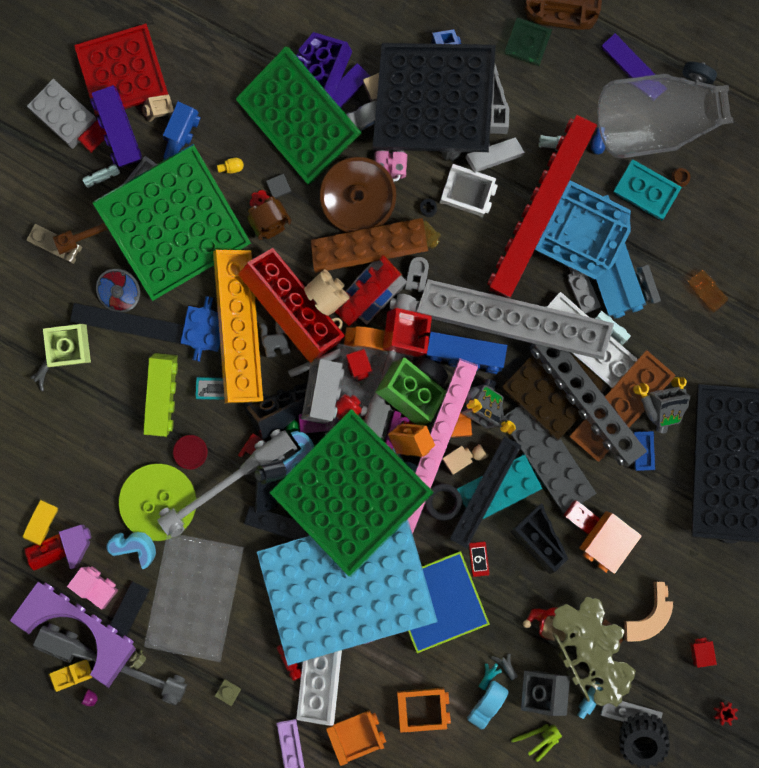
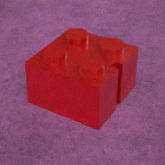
M400 308L388 311L383 349L416 357L427 354L429 336L419 339L418 336L430 333L432 316Z

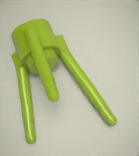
M546 724L539 729L513 738L511 742L514 743L544 731L542 734L544 740L528 752V755L531 756L545 744H549L536 758V762H538L559 742L558 740L562 738V735L554 724L551 726Z

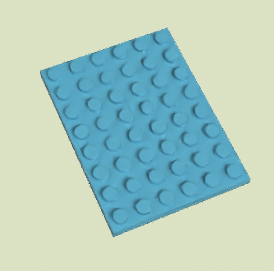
M408 519L351 577L337 565L311 536L257 552L288 666L438 622Z

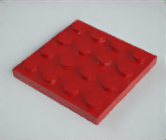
M147 24L74 45L90 99L93 98V92L113 85L119 92L124 109L143 104L150 97L168 95ZM95 109V110H94L95 116H96V117H99V116H100V115H99V112H98V110L96 111V109Z

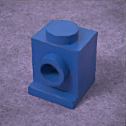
M453 29L433 33L431 44H461L459 36H456Z

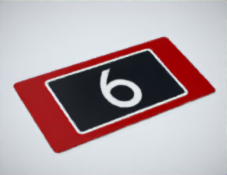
M486 542L470 543L473 577L489 575Z

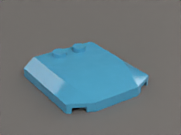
M570 180L535 250L580 273L597 279L613 267L630 234L631 210Z

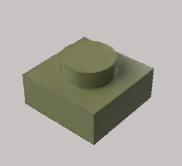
M225 679L215 697L232 706L242 688Z

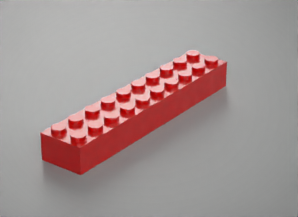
M576 115L575 119L570 118L564 131L567 135L566 137L561 136L556 146L558 152L557 154L553 152L547 164L550 168L548 171L544 170L538 182L541 186L540 188H535L530 198L533 201L532 204H527L521 216L524 220L523 222L518 221L513 232L516 236L514 240L509 239L504 250L507 254L505 257L501 255L496 265V268L499 270L497 274L492 273L487 283L490 286L488 291L501 297L511 298L597 124L579 115Z

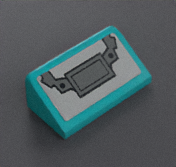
M197 377L196 399L225 400L223 378Z

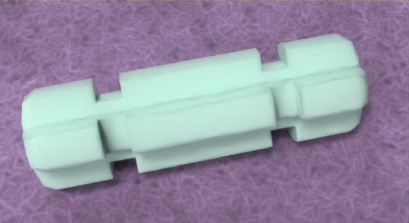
M110 165L108 169L104 168L92 173V176L84 177L83 182L85 186L89 188L94 183L98 184L109 179L111 175H118L120 172L117 165Z

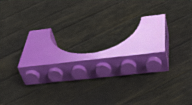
M37 582L10 621L28 634L44 621L57 617L73 618L87 625L94 634L97 643V659L90 675L109 688L136 648L132 645L134 641L125 635L123 638L116 634L118 631L110 625L105 627L101 624L102 620L94 614L90 617L84 613L86 611L85 608L77 603L75 606L69 603L70 599L62 593L57 595L53 592L54 588L46 582L43 585Z

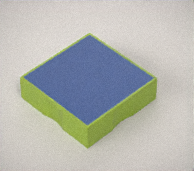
M461 551L422 566L438 622L408 631L417 653L490 625Z

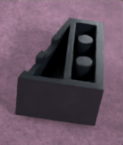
M542 503L536 506L510 531L549 574L556 572L568 560L566 552L555 534Z

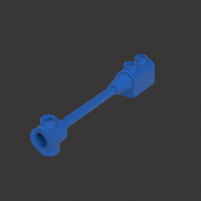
M177 102L163 134V140L168 141L163 157L164 160L178 153L185 143L190 144L193 134L190 133L192 127L197 128L201 119L196 109L181 102Z

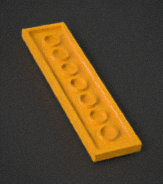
M215 250L213 255L225 403L262 402L263 391L255 295L238 275L243 267L252 260L251 250Z

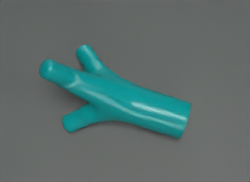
M485 664V676L479 685L481 689L486 690L493 677L502 673L501 669L496 670L498 664H494L491 669H489L488 664Z

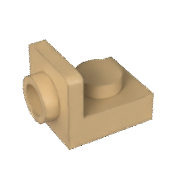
M169 94L150 97L144 102L142 107L143 114L147 117L148 122L153 121L156 117L172 115L174 111Z

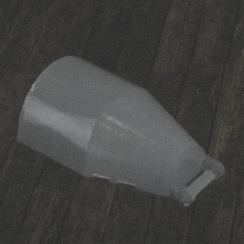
M669 74L610 81L602 89L597 108L601 139L607 151L613 157L620 159L676 151L685 144L694 141V139L705 135L721 125L734 123L733 117L730 114L728 99L729 85L715 86L686 80L685 78L673 77ZM719 92H720V97H721L723 119H722V115H721Z

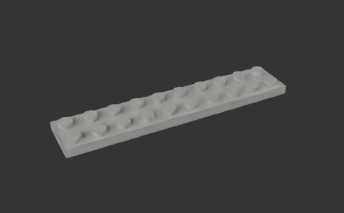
M429 279L417 309V313L430 315L435 320L604 360L614 323Z

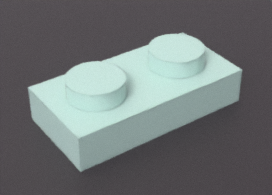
M603 311L595 318L614 323L611 336L621 345L630 338L631 335Z

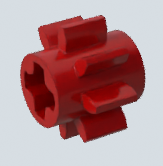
M720 702V707L714 708L717 711L714 719H721L719 724L722 726L725 722L731 726L733 719L738 720L735 716V712L738 709H732L731 702H728L727 706ZM723 710L727 711L729 716L724 717L722 714Z

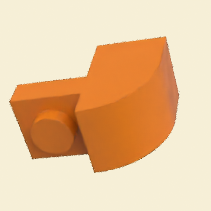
M346 327L345 347L388 351L383 349L385 331L368 327Z

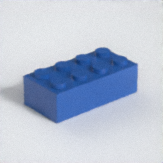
M431 332L426 358L438 364L446 362L448 366L455 368L459 358L477 364L478 369H486V373L497 374V372H501L504 368L507 345Z

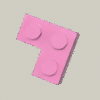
M81 567L67 587L81 598H87L101 610L105 609L118 592V589L115 588L116 584L109 578L105 580L99 576L101 572L94 567Z

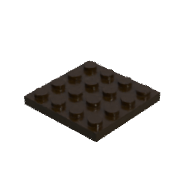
M546 351L549 357H555V353L553 351ZM570 352L600 392L603 393L609 385ZM532 355L501 389L558 441L580 418L579 409L575 404L569 402L566 392L563 388L560 389L556 385L552 374H548L544 370L543 362L540 358L536 359ZM558 366L560 372H567L566 367ZM570 381L573 388H579V384L576 381ZM582 396V400L585 403H591L588 396Z

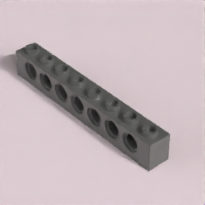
M534 343L531 344L530 348L533 356L536 359L540 358L543 362L544 370L548 374H552L556 385L560 389L563 388L569 402L577 406L580 416L584 420H588L591 424V430L596 435L599 434L603 440L604 447L613 452L614 458L620 466L623 465L624 468H627L647 452L570 352ZM546 351H553L555 353V357H549ZM558 366L566 367L567 372H560ZM570 381H576L579 384V388H573ZM582 396H588L591 403H585L582 400ZM594 411L601 412L603 418H596L594 415ZM611 426L615 430V434H609L606 427ZM624 442L627 446V449L622 450L619 447L618 443Z

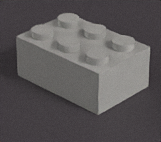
M54 79L27 106L34 115L72 149L79 143L77 139L97 121L92 113Z
M323 359L311 363L302 420L324 424L332 422L336 418L337 407H335V404L341 392V389L338 388L339 381L343 379L344 375L342 363Z

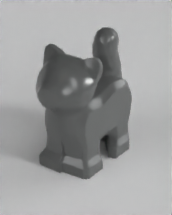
M277 322L275 323L277 334L268 335L267 326L264 323L260 324L262 345L266 350L267 358L277 357L274 350L280 348L282 355L291 353L288 347L287 334Z

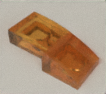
M703 269L688 281L696 294L713 313L728 301V297L715 285L716 282Z

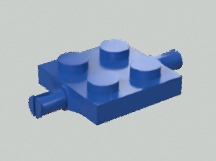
M205 297L204 307L202 308L187 307L180 344L188 345L195 349L192 359L194 361L200 362L201 354L204 350L218 352L219 349L218 312L211 309L213 301L211 297Z

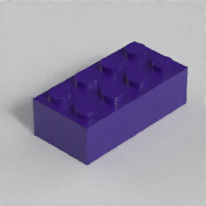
M113 85L93 92V98L90 100L94 110L96 109L99 112L100 116L97 119L100 127L105 128L106 135H104L107 146L112 147L114 152L111 153L114 164L123 168L141 161L143 158L117 88Z

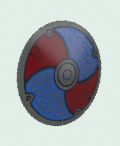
M109 269L102 273L97 280V296L100 302L109 310L127 312L138 303L140 288L136 279L129 272L122 269Z

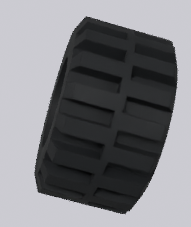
M637 713L635 717H628V722L624 721L622 723L619 740L620 751L625 760H629L631 765L637 764V767L640 768L641 766L650 768V765L655 767L658 765V762L662 763L664 761V757L668 756L670 743L667 726L665 723L663 724L661 718L656 719V715L653 714L648 716V713H643V715ZM639 737H650L653 739L648 744H640L635 740Z

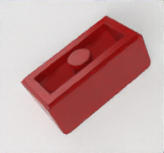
M60 534L44 540L41 546L35 544L24 549L28 564L34 571L66 557Z

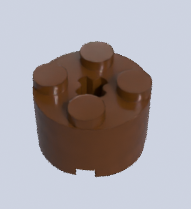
M274 196L266 199L262 205L253 206L248 210L247 221L259 240H262V237H266V239L275 237L285 230L284 225L286 223L290 225L292 222L280 200L275 199Z

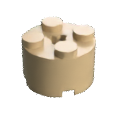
M325 269L304 288L309 300L314 299L317 303L315 307L327 316L334 313L349 299L348 294L342 289L344 284L338 278L334 280Z

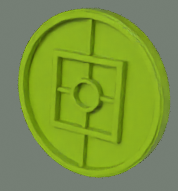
M150 464L139 468L127 478L120 492L119 510L124 523L133 533H145L151 537L152 541L168 540L174 537L167 535L158 523L157 519L161 517L159 515L160 511L165 508L170 510L174 508L179 512L196 500V493L189 478L177 468L166 464ZM196 509L182 518L184 530L193 520Z

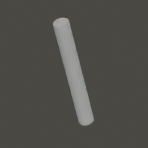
M337 349L316 360L331 361L341 357L342 352L340 349ZM307 362L289 370L290 377L310 370L311 363Z

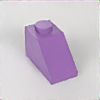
M79 525L59 532L70 569L78 568L90 545L91 533L88 527L85 528V525Z

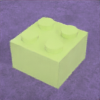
M86 324L43 329L47 367L91 363Z

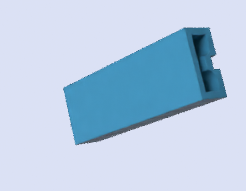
M624 243L613 267L596 279L608 315L610 317L614 316V319L625 316L624 312L630 310L632 312L640 311L646 305L631 258Z

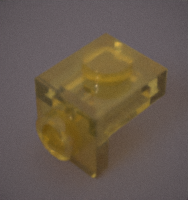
M425 220L424 227L428 249L430 247L433 249L441 242L439 240L441 234L437 233Z

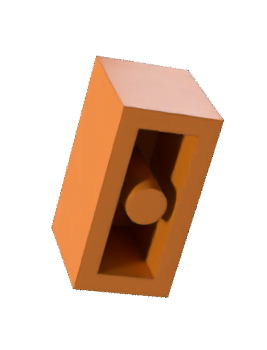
M400 423L388 434L397 454L423 457L435 446L427 426Z

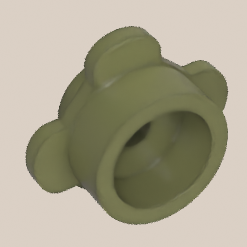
M142 650L131 655L128 660L129 668L134 667L137 670L145 662L146 657L143 655Z

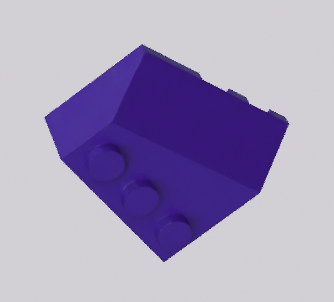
M313 32L299 48L296 56L333 99L352 50L345 41Z

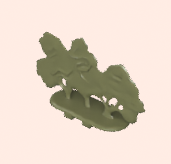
M586 597L580 605V610H576L567 604L555 609L556 615L553 618L552 625L556 629L563 631L566 634V638L561 643L555 633H552L561 652L558 654L561 662L570 669L566 671L568 676H570L575 685H578L587 702L590 701L585 685H590L596 689L594 694L596 705L604 706L610 703L618 707L622 703V697L629 693L631 682L634 680L636 673L635 669L627 663L617 662L612 658V655L619 651V640L623 637L625 630L616 624L602 625L605 611L602 602L597 598ZM575 633V636L570 639V635ZM575 646L577 648V659L571 661L564 647ZM580 662H586L590 669L588 677L580 679L574 666ZM601 678L603 684H595V680L591 681V679ZM602 687L603 690L599 691L597 688Z

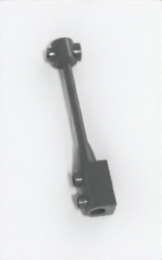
M50 623L48 627L42 626L33 644L36 650L70 664L73 657L95 662L97 659L95 651L76 639L77 634L71 631H67L66 634L58 632L60 628ZM126 665L120 671L163 689L162 700L175 706L177 702L180 703L187 687V684L184 683L185 678L174 675L173 678L169 677L165 682L129 668Z

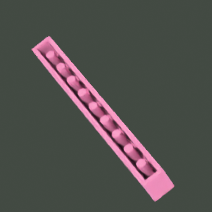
M461 358L458 360L430 432L435 446L426 456L420 457L415 473L430 488L478 369L477 364ZM425 502L408 518L412 534Z

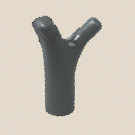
M44 360L37 373L30 376L35 382L39 380L40 391L44 390V378L49 369L47 367V360Z
M507 654L506 659L504 657L500 659L492 656L491 659L498 662L505 669L511 680L518 677L510 662L511 654Z

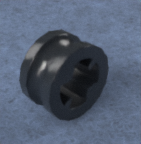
M425 199L420 205L422 215L433 217L437 213V204L434 200ZM426 204H431L434 210L431 209V212L428 213L423 208L424 206L427 207Z

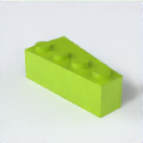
M155 353L149 358L144 435L167 437L169 432L173 431L171 413H174L175 409L173 395L176 392L175 376L178 370V355Z

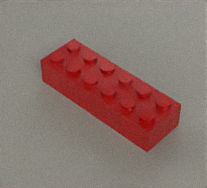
M274 248L249 261L239 272V277L310 363L334 348L345 337L333 320L315 307L317 303L314 299L309 300L304 291L305 286Z

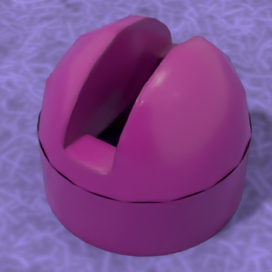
M88 689L81 704L89 707L94 706L98 700L96 693Z

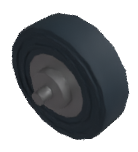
M686 62L682 71L686 78L694 81V84L711 85L717 77V72L705 65L704 62Z

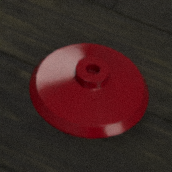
M186 435L180 438L173 449L176 463L180 467L189 470L200 467L206 461L208 455L205 442L195 435Z

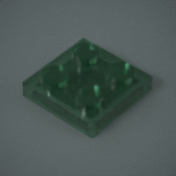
M517 17L504 54L540 66L552 29Z

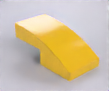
M40 500L23 538L41 546L49 531V526L58 512V508Z
M88 660L80 661L49 674L55 692L93 678L90 675L92 670Z

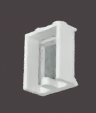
M453 164L440 204H446L483 217L485 213H489L492 204L489 202L491 195H495L498 186L495 184L496 178L479 172L474 173L473 170Z

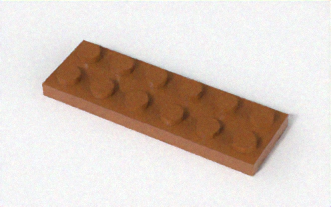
M423 218L311 240L315 273L322 272L324 269L329 271L379 261L382 255L390 259L428 251Z
M646 350L608 392L605 398L630 428L645 411L641 402L642 396L634 392V386H640V383L647 384L649 386L647 395L649 396L650 392L664 390L676 375ZM594 411V415L596 418H603L601 412ZM586 419L569 437L599 462L609 450L604 447L603 440L599 434L596 435L591 430V424ZM611 426L606 427L609 434H615V430Z

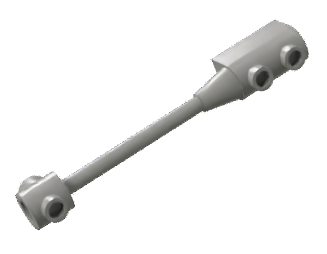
M398 294L397 298H392L390 302L391 310L400 308L417 312L419 301H416L414 297L407 294ZM388 351L381 381L392 362H394L396 352ZM375 391L368 407L363 406L361 417L365 418L364 421L385 442L393 410L390 405H386V400Z
M277 429L270 434L271 440L266 443L264 440L256 443L254 446L256 450L240 466V469L179 512L174 508L172 510L169 508L161 510L159 513L161 517L157 521L164 532L171 537L180 535L184 531V521L182 518L243 475L255 471L259 465L277 460L284 462L297 453L299 449L285 430L281 432L280 429Z

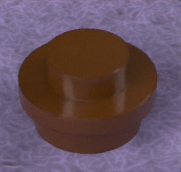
M678 168L673 171L671 175L672 182L681 187L686 186L690 182V173L686 169Z

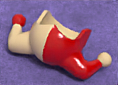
M558 607L547 610L532 609L527 620L523 622V626L529 628L531 622L537 619L540 622V636L545 639L555 641L552 633H555L560 641H564L566 638V634L563 631L556 629L552 625L553 618L556 615L554 611Z

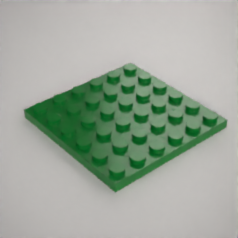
M194 144L92 202L152 301L214 265L213 251L241 250L251 244Z
M352 409L270 492L349 577L434 493Z

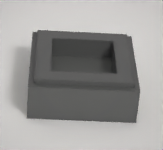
M284 174L266 181L275 199L291 193Z

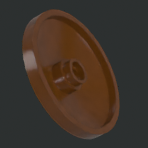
M359 156L346 158L331 167L325 175L320 190L321 206L327 218L336 227L346 232L379 227L389 219L396 203L395 183L388 170L379 162Z

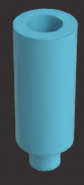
M592 686L587 692L590 701L587 702L584 697L578 706L580 711L577 716L582 719L585 718L587 713L590 715L596 706L594 702L596 689ZM602 687L597 688L599 691L603 690Z

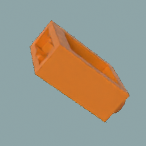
M444 688L397 691L400 733L447 729V724H451L450 712H446V704H449V694L445 692ZM440 695L442 723L408 726L406 697Z

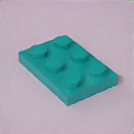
M632 159L613 193L663 221L682 187Z

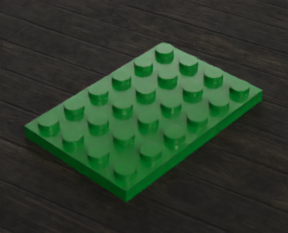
M284 47L236 98L237 102L307 184H311L361 134V131L289 47Z

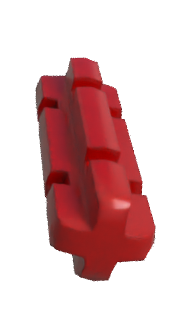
M282 644L277 646V651L282 655L281 659L287 671H290L291 679L296 680L300 678L302 673L300 669H297V663L288 666Z

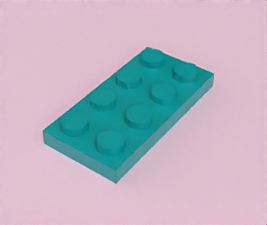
M525 455L513 461L483 519L542 489ZM483 476L457 489L465 508Z

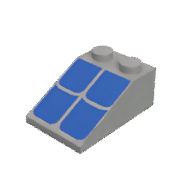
M380 260L372 262L346 292L353 296L360 289L356 282L361 280L365 284L372 277L368 269L373 267L378 271L384 264ZM400 276L359 318L367 325L406 286L407 281Z

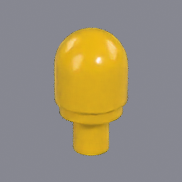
M230 158L224 161L225 164L217 165L218 173L225 171L227 174L238 173L243 169L244 164L240 158Z

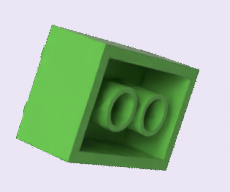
M403 357L392 362L376 393L414 424L425 425L432 421L444 399L446 391Z

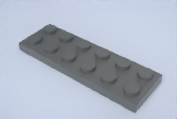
M520 406L505 415L506 419L513 422L516 426L511 436L516 443L522 445L521 451L563 514L566 513L574 500L582 504L597 494L561 439L556 441Z

